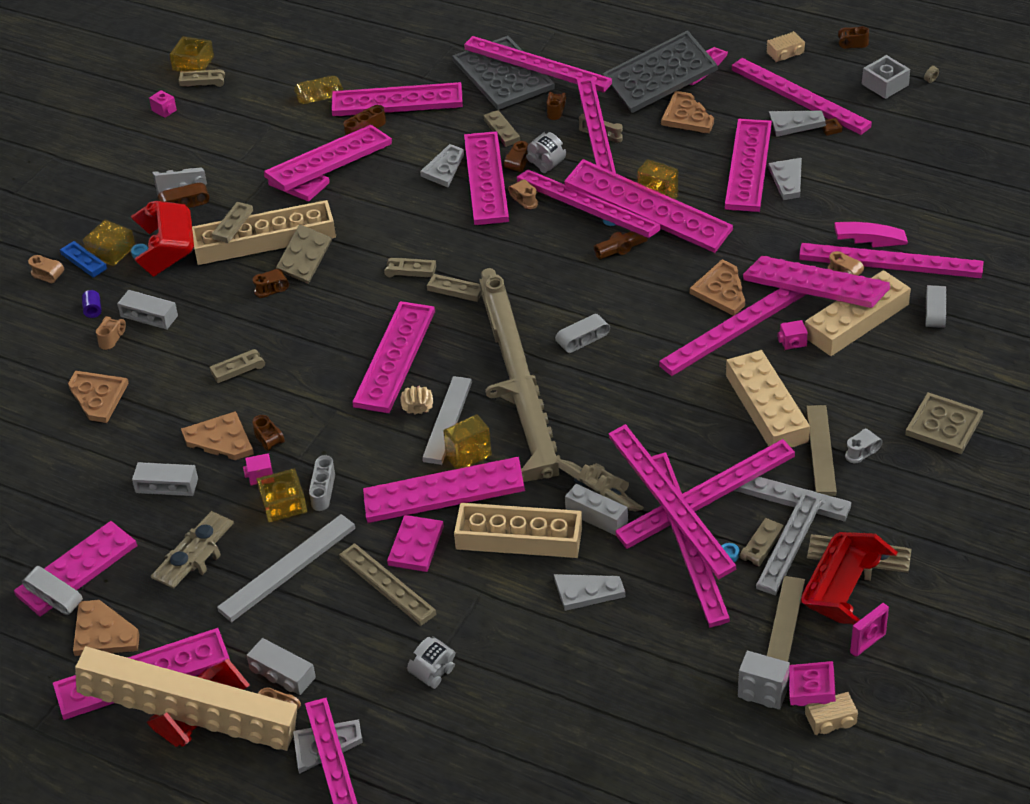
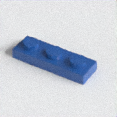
M75 241L60 249L62 256L92 277L107 269L106 263Z

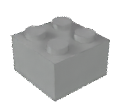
M885 55L863 68L862 85L886 99L909 86L910 69Z
M747 651L739 669L738 697L746 701L763 704L770 708L780 709L788 690L790 662Z

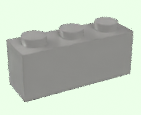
M128 290L117 303L121 317L163 329H168L178 317L175 302Z
M138 462L132 481L136 493L193 496L198 475L195 465Z
M575 484L565 496L566 510L582 511L583 521L616 535L615 530L628 524L627 506L583 486Z
M264 638L247 654L249 668L252 672L265 676L272 683L276 682L282 685L289 692L293 691L301 695L316 678L312 663Z

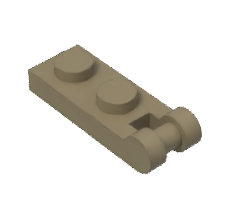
M220 69L180 72L179 85L189 87L215 84L221 87L224 85L225 72Z
M581 114L579 116V131L588 133L585 116ZM604 121L608 140L615 143L622 142V124H612Z
M389 258L384 274L387 277H393L394 275L432 277L436 269V260Z
M253 349L209 368L217 383H220L254 368L261 369L265 366V361L260 357L259 352Z
M765 518L747 546L742 549L739 558L744 561H752L754 565L759 567L782 534L784 525Z

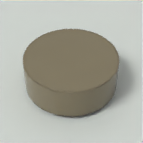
M931 66L926 71L924 80L929 83L935 81L939 75V69Z

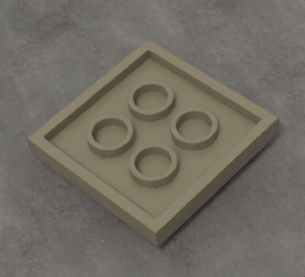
M928 392L908 425L905 435L962 454L983 416V410Z

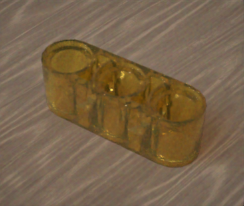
M328 76L298 83L294 91L298 101L305 104L332 98V91H343V87L337 76Z

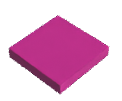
M882 603L853 625L850 653L855 657L886 635L889 607L886 604Z

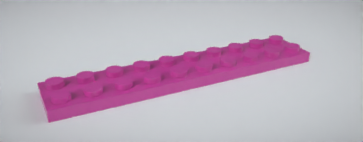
M584 159L564 181L566 187L584 192L659 223L660 229L716 253L733 230L732 224Z

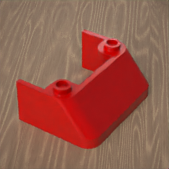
M153 201L131 216L148 234L157 229L159 231L158 234L153 235L149 239L148 250L135 258V261L153 277L189 254L194 248L191 213L185 204Z
M839 532L835 534L802 594L801 602L808 608L836 622L856 624L860 619L853 614V607L847 601L862 571L876 567L882 555L896 556L898 552L877 534Z
M228 658L208 667L197 676L242 690L250 685ZM167 712L162 715L154 714L146 722L152 730L175 747L179 745L181 747L185 746L192 739L190 735L197 727L182 721L173 720Z

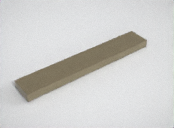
M826 405L807 406L815 492L836 496Z
M355 543L339 554L340 559L420 626L436 615V610Z
M784 576L767 652L769 657L789 662L805 579Z

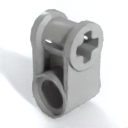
M863 429L860 433L848 439V450L845 454L846 460L850 463L861 462L880 449L882 440L870 430Z

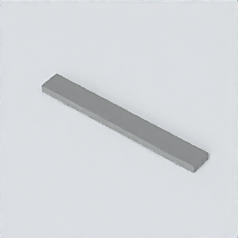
M340 514L217 607L218 612L230 622H233L355 529V524Z

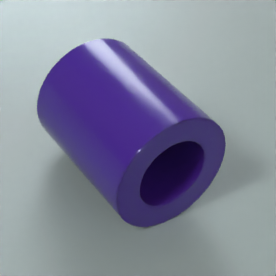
M89 290L82 294L83 313L86 317L95 318L101 314L100 295L94 290Z

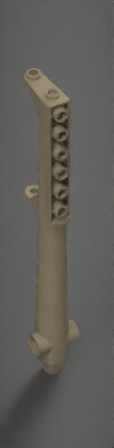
M491 268L484 269L481 272L482 279H479L481 294L495 342L499 343L510 380L487 387L486 395L489 398L501 397L516 405L532 455L524 467L521 468L523 482L558 476L559 466L556 461L560 459V456L555 454L557 452L556 442L551 441V438H553L551 427L546 425L548 424L547 413L542 412L544 410L543 400L538 399L540 392L536 383V377L530 375L504 280L501 276L496 275L495 270Z

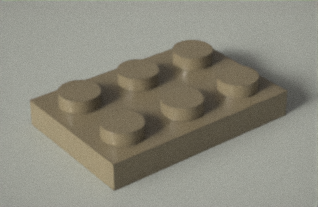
M299 224L276 269H280L284 274L309 284L332 238Z

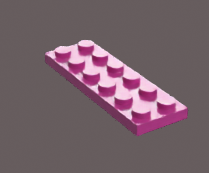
M110 521L44 569L75 590H78L137 547L136 540ZM23 584L14 590L15 596L40 617L53 608L28 591Z

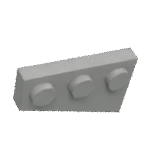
M769 111L776 137L826 126L822 111Z
M449 144L420 171L421 177L449 187L464 156V149Z
M802 158L769 163L768 169L783 200L800 197Z
M202 167L183 169L178 172H173V170H168L166 173L152 172L157 196L162 191L200 182L205 185L207 184L205 171Z
M554 574V581L565 611L625 597V589L620 576Z
M359 719L334 724L342 753L363 743ZM312 728L293 731L299 774L321 763Z

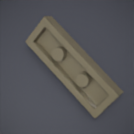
M499 110L484 115V121L493 132L497 131L498 138L505 147L520 141L518 133Z
M236 202L214 230L212 238L229 243L253 212V206Z
M433 274L427 284V291L478 302L482 295L480 284Z

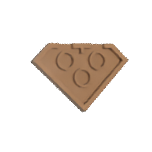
M675 91L661 119V125L710 133L714 125V118L706 113V109L700 102L697 103L694 100V96L691 93Z
M723 259L690 288L691 295L733 316L745 306V298L742 293L737 266Z
M75 371L68 383L69 389L88 419L104 423L109 421L129 384L127 378Z
M236 411L181 429L187 447H199L204 449V452L219 455V453L224 454L233 460L254 454Z
M100 600L81 601L79 603L73 647L75 656H81L85 646L108 653L138 651L139 631L135 626Z

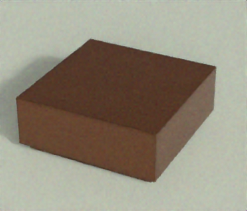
M836 118L825 120L826 126L821 127L826 136L842 132V126Z

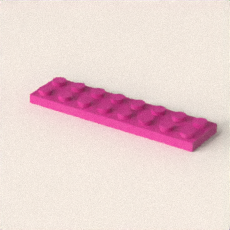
M458 82L332 91V115H356L374 105H382L385 113L463 107L462 84Z
M738 119L725 209L760 212L772 121Z
M369 125L264 171V177L283 191H287L391 145L392 138L373 125Z
M497 131L464 134L474 225L509 222Z
M761 256L743 274L745 281L873 308L890 289V282L881 281L880 279H871L768 256Z
M399 302L353 400L354 408L390 413L435 313L434 306Z
M519 457L363 488L368 523L525 491Z
M218 628L128 657L191 676L199 675L208 667L227 658L230 660ZM76 675L53 682L64 720L113 704V702H105L99 698L87 697L77 693Z

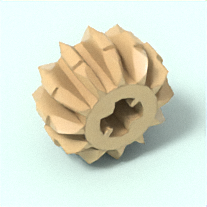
M420 385L418 387L411 386V388H405V391L402 392L401 406L407 413H414V415L416 413L422 414L423 412H429V409L432 408L433 395L427 387H420Z

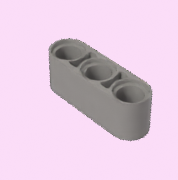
M927 285L926 327L945 328L946 286Z
M593 314L560 330L555 340L566 352L571 353L606 336L610 331V325L598 314Z
M327 455L316 459L309 489L311 505L316 511H323L328 508L335 479L333 459Z
M36 566L22 580V584L28 591L65 615H69L83 600L77 590L40 566Z

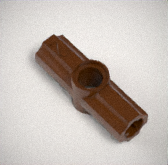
M633 231L625 234L616 232L609 240L594 245V251L598 259L615 253L624 255L633 246L646 242L647 237Z

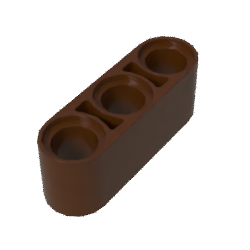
M374 105L345 120L343 123L345 136L369 125H373L377 129L385 125L384 107L382 105Z
M201 182L165 190L158 195L159 201L185 204L188 208L204 205L210 198L205 184Z

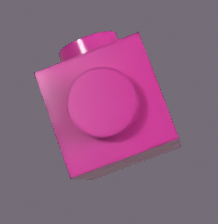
M162 90L149 98L152 111L164 118L177 110L174 97Z
M802 320L780 324V332L777 334L778 341L783 344L785 350L807 346L808 332Z
M269 453L246 458L247 466H243L245 478L249 477L251 485L274 481Z

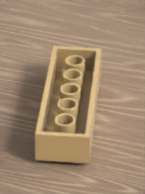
M883 270L871 279L890 282V289L873 308L835 301L805 321V328L808 332L807 340L832 356L908 306L911 288Z
M759 350L727 359L726 377L768 446L782 439L790 447L809 443L810 425L763 351Z
M460 503L454 531L455 546L457 550L578 558L582 532V511Z

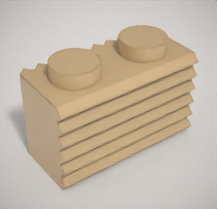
M794 31L767 41V54L775 62L804 53L805 41Z
M849 692L835 695L836 702L806 705L805 715L815 735L819 733L828 734L839 728H850L857 723L858 711Z

